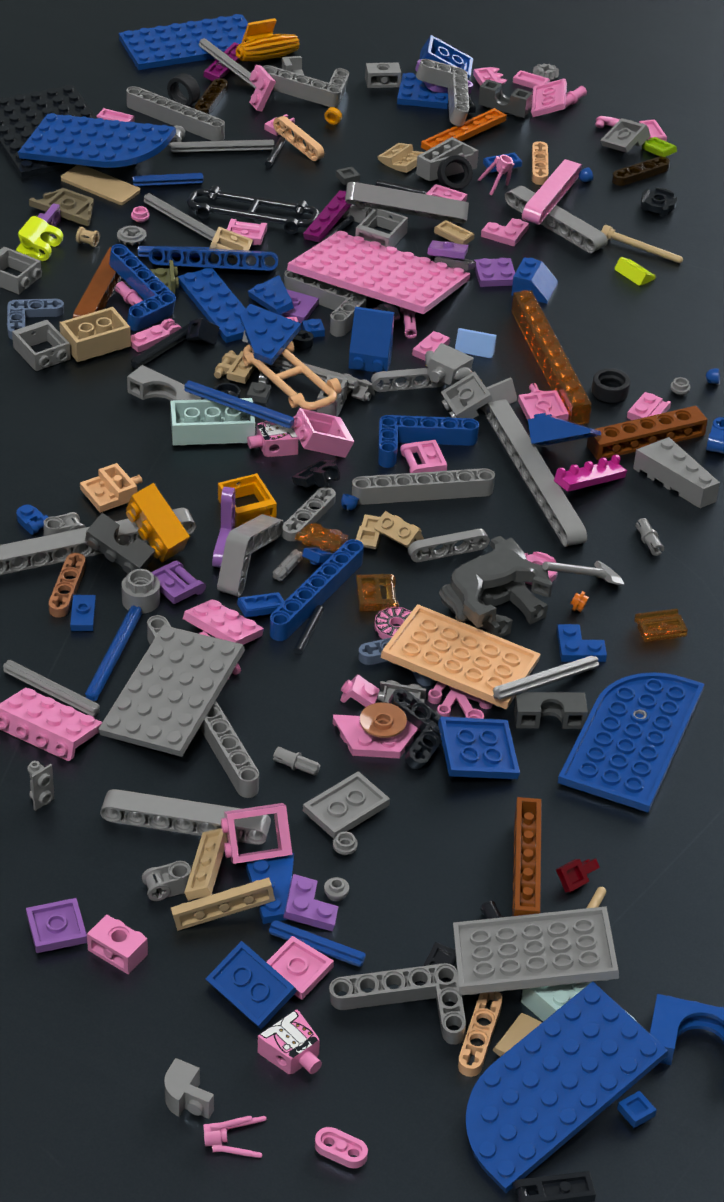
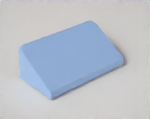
M459 328L455 349L469 355L493 358L497 335Z

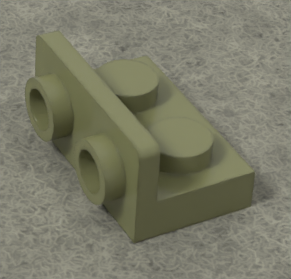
M169 260V269H150L175 294V289H179L177 266L174 267L173 260Z

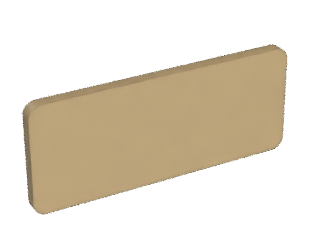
M76 165L61 176V181L119 205H124L140 193L139 187L84 165Z

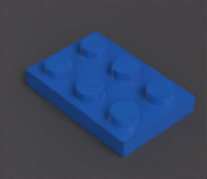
M243 941L206 978L211 986L260 1030L297 992V989Z

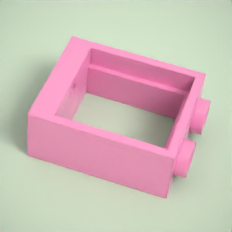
M299 408L297 414L293 417L294 425L292 428L304 449L345 458L354 444V440L341 417Z
M278 803L224 812L225 818L221 819L222 832L227 833L228 843H224L225 856L230 858L233 864L292 855L285 804ZM274 814L278 849L238 854L234 819Z

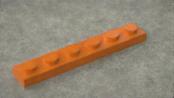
M495 108L465 121L463 126H454L421 141V148L427 151L451 137L462 142L505 122L507 115Z

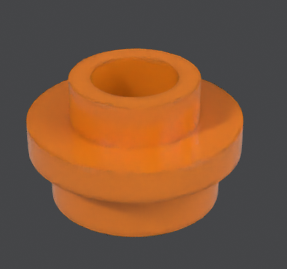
M586 592L576 593L570 604L573 605L572 610L574 612L577 610L581 613L589 600V597L585 595Z

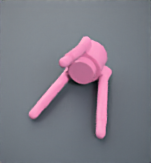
M507 155L496 156L494 162L478 178V181H481L496 165V170L499 173L490 191L491 196L496 190L502 174L506 172L505 184L509 185L514 163L512 158Z
M246 1116L220 1123L204 1124L205 1147L212 1146L213 1153L226 1152L261 1158L262 1153L223 1146L222 1142H227L228 1129L264 1122L267 1118L266 1116L254 1118Z

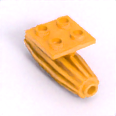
M275 18L248 23L242 42L237 46L235 52L241 61H263L279 58L297 51L300 45L299 39L295 34L273 35L277 21Z

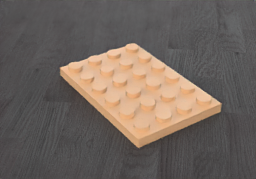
M417 604L384 647L380 658L490 702L495 706L507 709L515 695L501 700L495 699L493 688L529 676L539 661L540 653Z

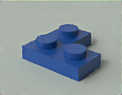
M557 624L561 662H573L588 656H597L598 662H606L607 653L604 640H582L580 624Z

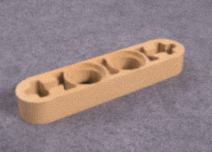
M281 116L274 119L273 126L275 131L312 161H317L324 157L323 147L287 117Z
M539 141L534 142L532 145V182L537 185H543L548 179V145L545 142Z
M500 992L480 993L458 1061V1069L465 1076H476L482 1070L502 1007L503 997ZM493 1000L490 1010L486 1009L488 1001ZM480 1018H486L491 1023L489 1025L482 1026L477 1022V1020ZM479 1038L484 1044L482 1046H474L470 1043V1040ZM470 1055L475 1056L472 1065L467 1064L469 1062Z

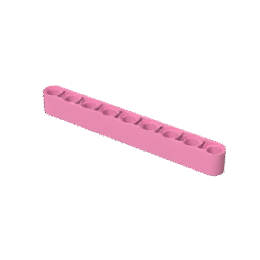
M564 159L527 202L522 213V220L540 225L578 179L582 164Z

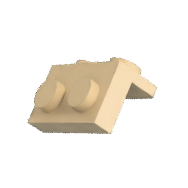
M386 511L374 525L376 531L405 547H409L414 541L424 539L419 527L409 524L399 516L392 515Z

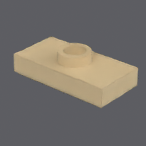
M447 220L434 227V233L457 244L466 245L474 240V233Z

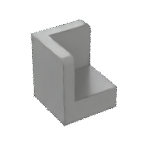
M282 57V69L304 75L302 71V57Z

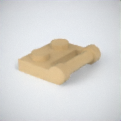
M218 227L209 249L249 251L253 240ZM233 254L229 255V256L234 257V258L237 259V257H236L235 255H233Z

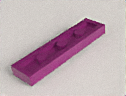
M234 42L224 53L239 63L241 60H239L235 52L239 44ZM215 60L204 71L203 77L213 82L215 79L225 77L231 70L218 60Z
M340 190L303 233L304 239L320 242L352 205L345 202L346 191Z

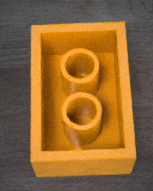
M152 483L133 494L126 508V515L139 528L138 533L144 541L147 540L149 545L155 549L154 557L164 562L184 550L190 536L155 484Z

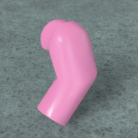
M599 116L596 118L595 125L598 128H603L604 125L613 127L620 119Z

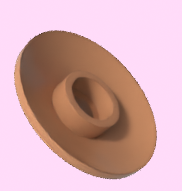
M380 702L371 704L364 708L360 714V725L363 730L379 738L394 737L400 734L407 724V717L404 711L391 703Z

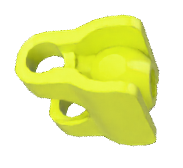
M32 216L18 232L21 243L16 248V251L40 261H46L51 256L52 249L50 246H58L63 241V233L57 227L49 225L45 220ZM50 234L55 235L57 239L53 238Z

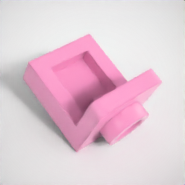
M357 674L351 681L347 680L342 686L341 691L343 694L340 701L345 703L351 697L367 707L376 702L380 689Z

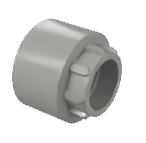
M146 569L131 571L122 581L123 606L128 611L133 605L139 606L142 609V614L155 610L160 604L159 579Z

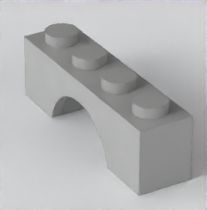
M143 365L127 376L128 393L142 400L152 397H162L171 401L204 400V398L185 392L184 384Z

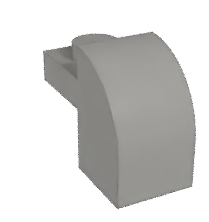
M175 1058L167 1070L164 1080L167 1107L178 1117L186 1109L194 1115H201L209 1119L214 1111V1094L198 1088L200 1085V1068Z

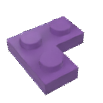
M293 874L283 918L333 931L338 906L314 900L317 880Z

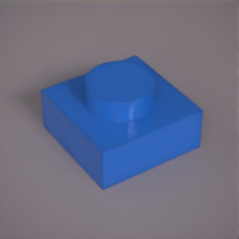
M321 319L302 321L303 330L311 332L314 337L325 336V328Z
M318 547L304 548L302 557L310 559V563L314 565H322L333 553Z
M641 1091L618 1102L617 1106L618 1111L633 1128L655 1117L657 1111Z

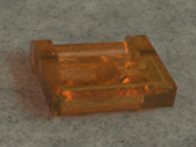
M356 575L360 611H376L399 607V602L396 600L394 586L396 585V579L394 575ZM380 585L386 587L387 599L381 598Z

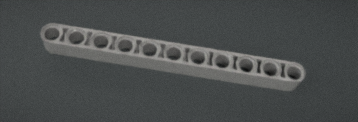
M503 399L485 404V414L489 423L563 546L567 547L586 543L587 532L585 526L561 487L554 481L553 474L534 444H531L529 435L508 401Z
M186 508L173 509L172 511L187 533L191 535L196 529V524L189 510ZM129 519L115 521L120 525L118 535L115 538L117 543L125 546L130 545L137 537L144 541L138 533L139 528L135 522L132 523ZM89 527L0 545V575L65 562L66 557L72 553H80L85 557L103 553L92 549L85 541L86 531Z
M155 615L147 621V639L150 645L163 625L171 627L163 616ZM215 700L199 728L238 794L245 798L254 797L259 791V771Z

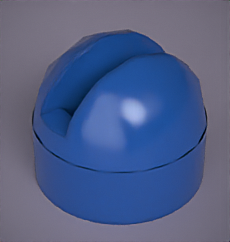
M589 167L582 169L579 173V179L582 182L593 181V173Z
M713 368L708 370L706 380L711 384H720V369Z
M343 494L341 498L342 508L348 511L355 509L359 498Z

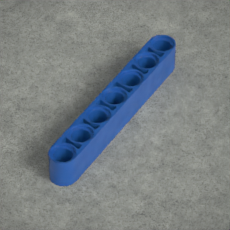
M156 246L149 252L150 262L156 265H169V260H173L174 266L270 271L275 269L279 262L277 254L266 251ZM154 251L162 253L163 257L161 260H156L153 257ZM173 252L181 254L180 261L173 260ZM191 253H198L200 261L193 262L190 258ZM210 254H217L219 261L212 263L209 260ZM231 254L235 255L238 259L237 263H229L228 256ZM247 256H254L256 264L249 265L246 261ZM268 256L273 257L275 264L268 266L265 263V258Z
M356 539L346 541L271 614L270 637L276 641L288 639L313 614L316 606H321L362 565L363 543Z

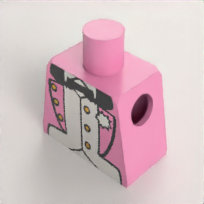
M265 421L257 424L255 436L247 437L248 447L250 449L260 447L266 457L298 455V437L292 427L288 429Z
M295 1010L258 1035V1053L287 1074H294L302 1067L310 1074H314L320 1069L322 1062L317 1058L320 1040L298 1010Z

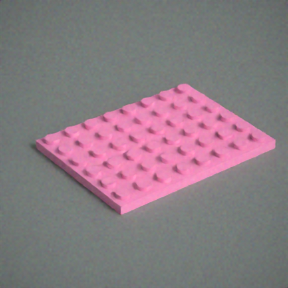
M344 231L334 233L289 262L287 266L288 271L421 314L428 312L470 279V273L465 272L462 268L447 267L448 265L443 262L434 263L427 257H417L411 252H401L395 247H385L379 242H370L360 236L348 235Z

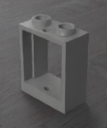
M375 207L356 227L355 236L363 237L364 240L370 242H379L385 247H395L407 234L408 217ZM378 226L381 228L391 230L392 232L388 234L382 231L375 230L374 228Z
M7 247L0 249L1 288L20 294L42 277L40 260ZM10 267L22 273L15 276L3 270Z
M48 320L12 331L13 348L35 371L71 359L70 343ZM46 341L53 346L37 353L31 348V346Z

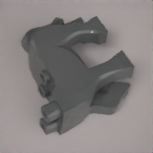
M498 536L490 541V546L494 550L455 569L451 576V583L444 585L439 590L442 604L456 615L457 621L465 623L467 620L471 621L477 628H484L490 634L503 637L511 633L513 620L506 616L497 615V608L494 606L511 601L524 613L529 624L546 618L548 605L536 598L531 592L549 598L551 597L552 582L549 580L548 571L543 570L542 565L528 561L523 550L512 538L505 540L502 536ZM525 582H532L531 592L527 589Z

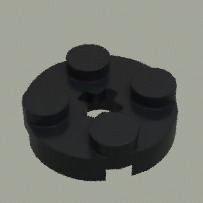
M656 188L655 191L647 189L642 193L641 209L666 216L668 212L676 208L677 197L675 198L674 193L670 190Z

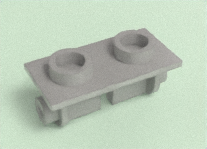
M358 379V386L355 389L347 388V396L353 390L351 397L364 402L366 400L369 401L371 395L375 396L373 384L365 379Z
M393 680L380 681L381 692L379 691L378 701L389 703V698L396 689H404L425 703L426 689L419 685H401Z
M32 761L28 765V772L31 778L30 798L33 799V806L36 811L54 799L52 764L44 767L38 761Z

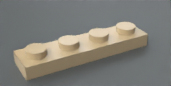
M222 828L202 833L184 892L188 900L212 895L225 850L224 843H227L228 840L227 833H223Z
M265 878L194 901L182 903L171 907L177 931L273 902L275 897L270 879Z

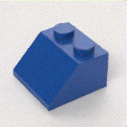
M524 257L513 276L511 295L547 304L558 285V280L542 261Z

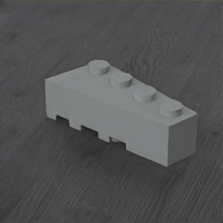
M669 437L636 449L634 470L638 472L644 471L647 473L648 478L653 481L655 479L664 483L663 487L668 490L678 491L680 497L699 508L717 501L720 482Z

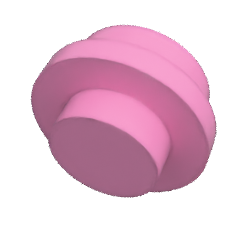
M138 206L133 209L131 218L136 222L142 223L149 219V212L147 208Z

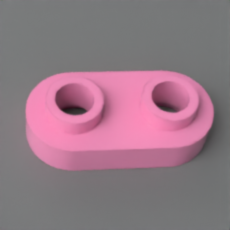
M333 1127L322 1128L316 1133L315 1149L320 1155L348 1168H359L366 1163L368 1148L362 1140Z

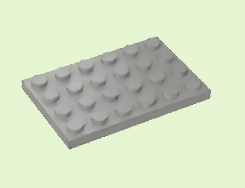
M163 625L98 729L100 735L182 757L245 651L243 644Z
M607 906L453 923L460 995H475L478 993L619 979Z

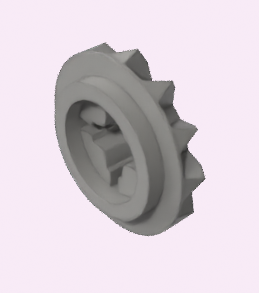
M550 63L537 64V66L533 67V74L553 80L559 76V69L555 65L551 66Z
M126 226L117 232L119 243H124L125 245H140L147 238L146 231L137 226Z

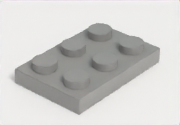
M358 771L304 803L303 812L334 839L340 832L349 831L390 805V798Z

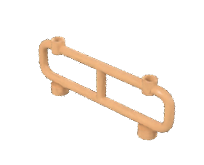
M292 341L281 355L295 367L275 374L262 361L254 358L251 345H247L244 348L242 358L245 366L254 365L289 396L288 401L292 408L300 406L306 410L320 409L334 403L337 399V394L342 392L341 384L337 378L327 380V383H325L292 354L294 352ZM303 373L326 393L328 397L315 402H307L302 393L297 394L283 380Z

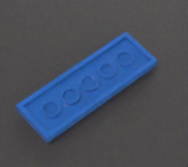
M205 268L178 276L179 285L206 319L220 327L218 334L226 343L243 339L244 327L241 324L240 315L246 308L213 268Z

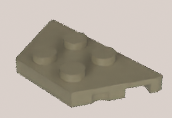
M61 188L54 192L43 194L42 199H29V206L45 212L53 203L59 204L60 217L85 226L90 225L94 198Z

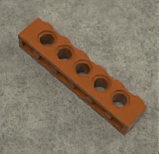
M691 406L596 428L595 430L601 431V436L588 438L587 448L598 461L600 458L607 459L613 455L620 456L636 452V449L668 437L674 442L705 435L708 419L697 406Z
M517 797L512 916L540 913L541 799Z

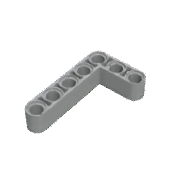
M422 59L416 77L421 81L448 88L449 120L456 126H463L469 112L467 72L459 67Z
M263 66L276 81L273 87L274 91L328 107L339 106L349 78V71L343 68H337L328 83L277 67Z
M288 270L284 272V286L286 289L319 298V305L334 310L330 315V333L333 336H344L352 329L355 307L366 308L367 296Z
M261 514L229 532L219 573L218 591L237 597L241 596L245 587L251 553L280 537L284 524L283 520Z
M443 963L335 978L330 983V1001L332 1006L338 1010L436 998L443 1039L449 1044L456 1045L461 1043L466 1036V1019L462 995L459 992L458 972L451 964ZM442 978H450L451 981H450V982H443V981H441V979H442ZM417 981L425 982L422 986L415 985L414 983ZM393 984L400 986L397 989L388 988L390 985ZM365 988L373 989V991L369 993H365L362 990ZM340 991L347 992L344 996L336 995ZM452 1001L456 1004L454 1006H446L444 1003ZM452 1025L460 1027L455 1031L448 1029Z

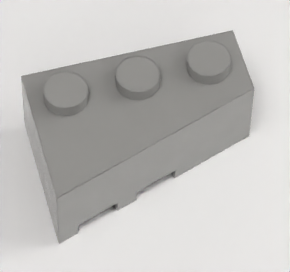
M451 137L417 156L416 175L428 181L438 179L437 170L440 163L446 158L455 155L466 158L470 162L472 170L477 169L479 150ZM455 162L450 163L445 170L446 177L464 172L462 166Z

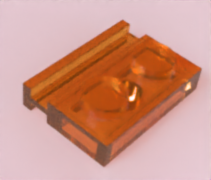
M678 609L635 614L634 621L638 624L637 627L644 642L687 636L688 629L681 615L678 614Z

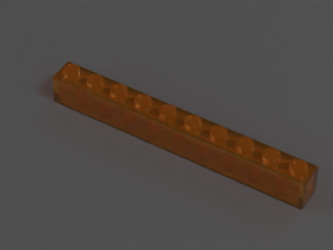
M532 290L514 292L512 313L551 389L557 390L569 413L567 421L575 424L589 423L592 404Z

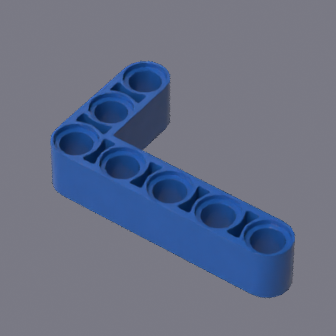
M122 244L113 245L109 265L144 299V301L129 308L127 324L130 326V330L140 331L171 316L176 302L175 294L126 246Z
M384 415L379 420L378 463L385 468L394 467L397 463L398 443L436 440L437 444L475 445L478 441L479 422L471 418Z

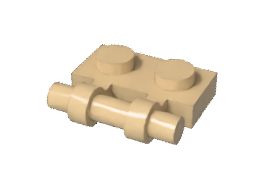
M230 350L224 354L222 362L218 363L215 367L214 376L219 379L227 374L228 380L245 384L256 367L254 365L245 366L242 358L243 351L236 355L233 350Z

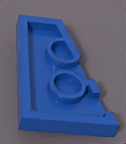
M279 275L248 290L251 299L278 315L294 308L293 302Z
M294 853L288 856L246 862L250 883L269 878L272 884L275 901L258 906L263 924L272 923L275 920H288L283 917L292 879Z

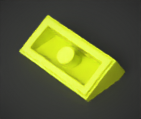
M620 257L615 266L617 272L639 286L656 278L654 274L631 259Z

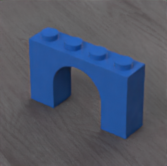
M657 994L650 1034L668 1050V1056L660 1063L671 1065L676 1039L687 1030H708L719 1036L724 1042V1007H716L697 1001Z

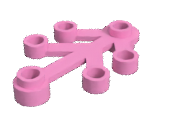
M437 682L435 687L428 692V701L432 704L440 703L442 691L447 685ZM449 686L451 690L443 703L437 707V713L443 717H450L451 707L457 700L465 714V718L484 719V713L479 709H473L468 699L479 702L480 707L483 709H490L493 704L484 702L485 700Z

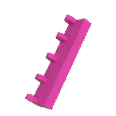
M613 455L611 461H607L606 458H600L598 464L594 465L591 461H587L582 468H579L576 464L571 465L569 471H565L564 468H558L554 481L568 492L625 478L627 470L619 465L620 456Z

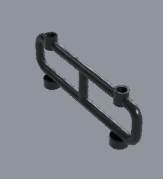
M212 186L210 190H194L187 199L188 206L195 209L197 217L202 220L208 219L211 213L284 224V230L289 234H295L299 227H309L320 214L318 209L308 206L304 200H299L297 204L221 192L218 186ZM199 196H206L213 201L219 198L249 203L251 205L248 211L208 205L206 203H196L194 201ZM261 205L292 210L299 215L310 213L312 216L309 220H299L256 213V210Z

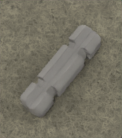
M297 549L293 550L281 562L279 567L273 571V578L282 581L303 559V553Z

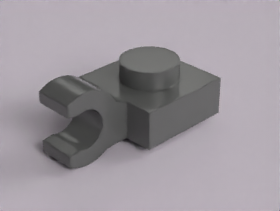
M260 372L258 383H251L247 398H252L253 402L266 404L271 393V385H268V377Z

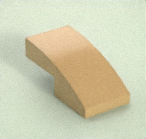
M364 515L362 525L359 527L356 540L363 543V547L377 548L382 534L374 529V525L380 517Z

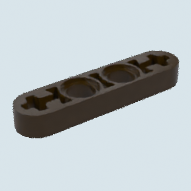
M222 78L213 80L195 104V109L210 115L228 91V81Z
M656 157L613 172L612 182L615 185L624 186L667 172L670 167V160L666 157Z

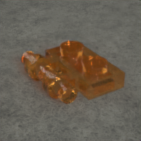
M309 523L301 532H297L295 540L301 541L307 546H318L326 552L329 550L336 552L348 541L349 535L343 534L337 529L330 530L323 528L320 524Z

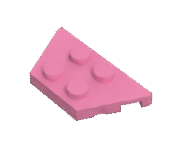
M333 714V725L337 726L340 730V736L348 745L352 756L400 759L405 752V748L413 742L414 735L417 731H421L407 720L406 727L400 734L390 738H379L363 730L360 725V716Z

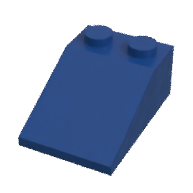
M430 35L421 49L419 60L429 59L462 68L467 72L469 78L471 76L473 58Z
M355 307L349 351L350 369L376 373L389 370L392 357L394 312Z
M535 414L534 418L528 419L531 444L546 446L601 436V431L552 417V414Z

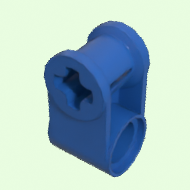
M724 417L714 419L706 451L724 454Z

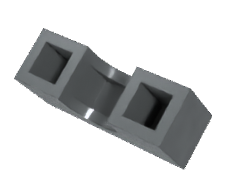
M487 79L480 86L478 104L486 108H495L502 113L525 118L531 111L533 92L517 88L511 94V97L508 98L502 92V83Z
M101 513L86 531L85 541L88 546L94 550H99L109 561L116 562L122 566L123 570L128 574L136 569H146L154 558L155 549L138 537L130 545H120L115 541L120 525Z
M522 692L515 695L514 716L516 728H539L540 718L547 715L557 717L562 723V729H582L587 720L588 710L585 693Z

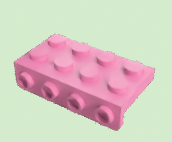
M29 688L22 689L0 703V730L66 761L74 758L75 748L99 733L98 729L102 724L101 721L94 719L90 715H85L76 711L73 707L65 706L53 698L45 697Z

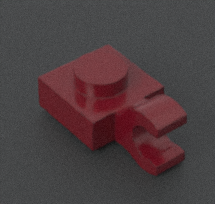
M596 858L591 861L587 859L583 862L580 859H574L557 868L556 872L564 891L571 892L589 882L587 874L597 870L600 866Z

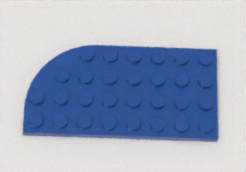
M234 14L229 17L220 16L215 19H203L202 21H188L182 24L173 23L168 26L141 28L135 31L127 30L119 33V40L137 69L143 70L214 59V57L199 47V41L205 38L224 52L234 42L241 44L248 22L243 15Z
M50 113L45 116L21 147L18 155L21 159L114 168L129 166L145 161L160 153L175 136L176 128L167 125L142 124Z
M640 673L621 678L610 684L597 698L558 776V783L649 813L703 693L705 684L666 673ZM636 710H644L647 713V717L638 719L644 717V715L636 714L634 716L633 713Z
M591 982L491 1064L479 1077L470 1094L466 1110L467 1136L475 1159L487 1175L507 1193L513 1188V1182L524 1179L668 1056V1050L599 986Z

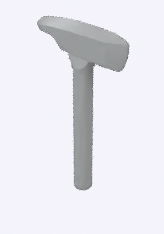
M600 561L595 562V567L544 562L542 565L543 570L596 576L604 578L609 583L624 585L622 578Z

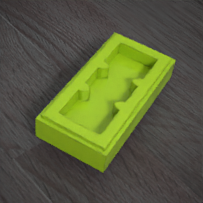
M657 137L650 138L642 144V149L660 157H667L677 152V146Z

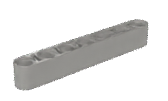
M132 86L126 89L128 108L170 125L181 126L186 131L211 141H223L225 139L224 120L140 87Z
M358 182L347 183L345 202L348 204L370 208L377 207L387 211L456 223L467 222L469 203L465 201Z
M521 185L506 192L505 200L509 206L523 213L525 205L534 196L535 192ZM557 205L541 223L544 227L588 253H594L607 245V237L603 232Z
M482 468L360 476L352 481V495L359 498V505L490 496L493 493L495 473L490 469Z
M112 789L106 793L100 814L103 819L109 822L202 836L203 832L222 828L221 819L225 818V811L241 808ZM269 815L234 819L237 842L263 844L266 841L271 823Z

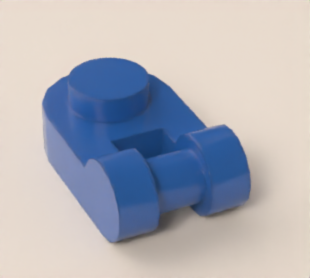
M27 504L19 507L16 512L18 523L31 535L38 533L41 528L44 529V520L48 516L43 515L36 507Z

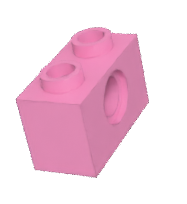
M109 915L102 918L87 933L88 951L128 975L148 955L147 938L141 932L132 930L122 921L114 919Z

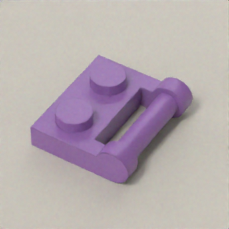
M178 560L151 572L160 581V592L173 604L195 593L197 595L202 594L206 589V585L183 568V564Z

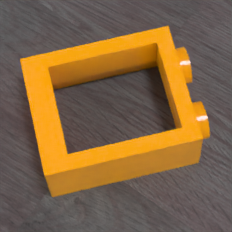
M257 473L218 483V500L220 503L223 487L235 488V499L254 494L259 501L241 507H236L235 505L236 528L261 514L276 518L277 503Z

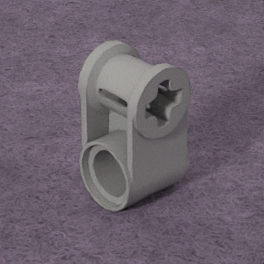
M75 512L48 517L44 520V536L86 528L84 524L80 523V517Z
M176 861L171 864L147 869L142 874V881L148 887L147 894L149 899L160 901L175 895L185 894L191 867L185 861Z

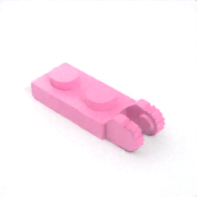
M170 318L163 320L160 325L131 335V347L138 353L142 352L182 327L177 324L175 325V321Z

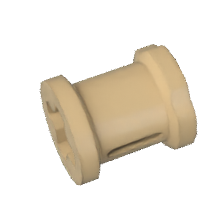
M84 227L78 229L76 234L77 243H87L92 247H96L99 243V231L85 230Z

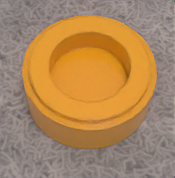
M330 107L325 112L324 117L328 123L337 125L342 119V113L337 108Z

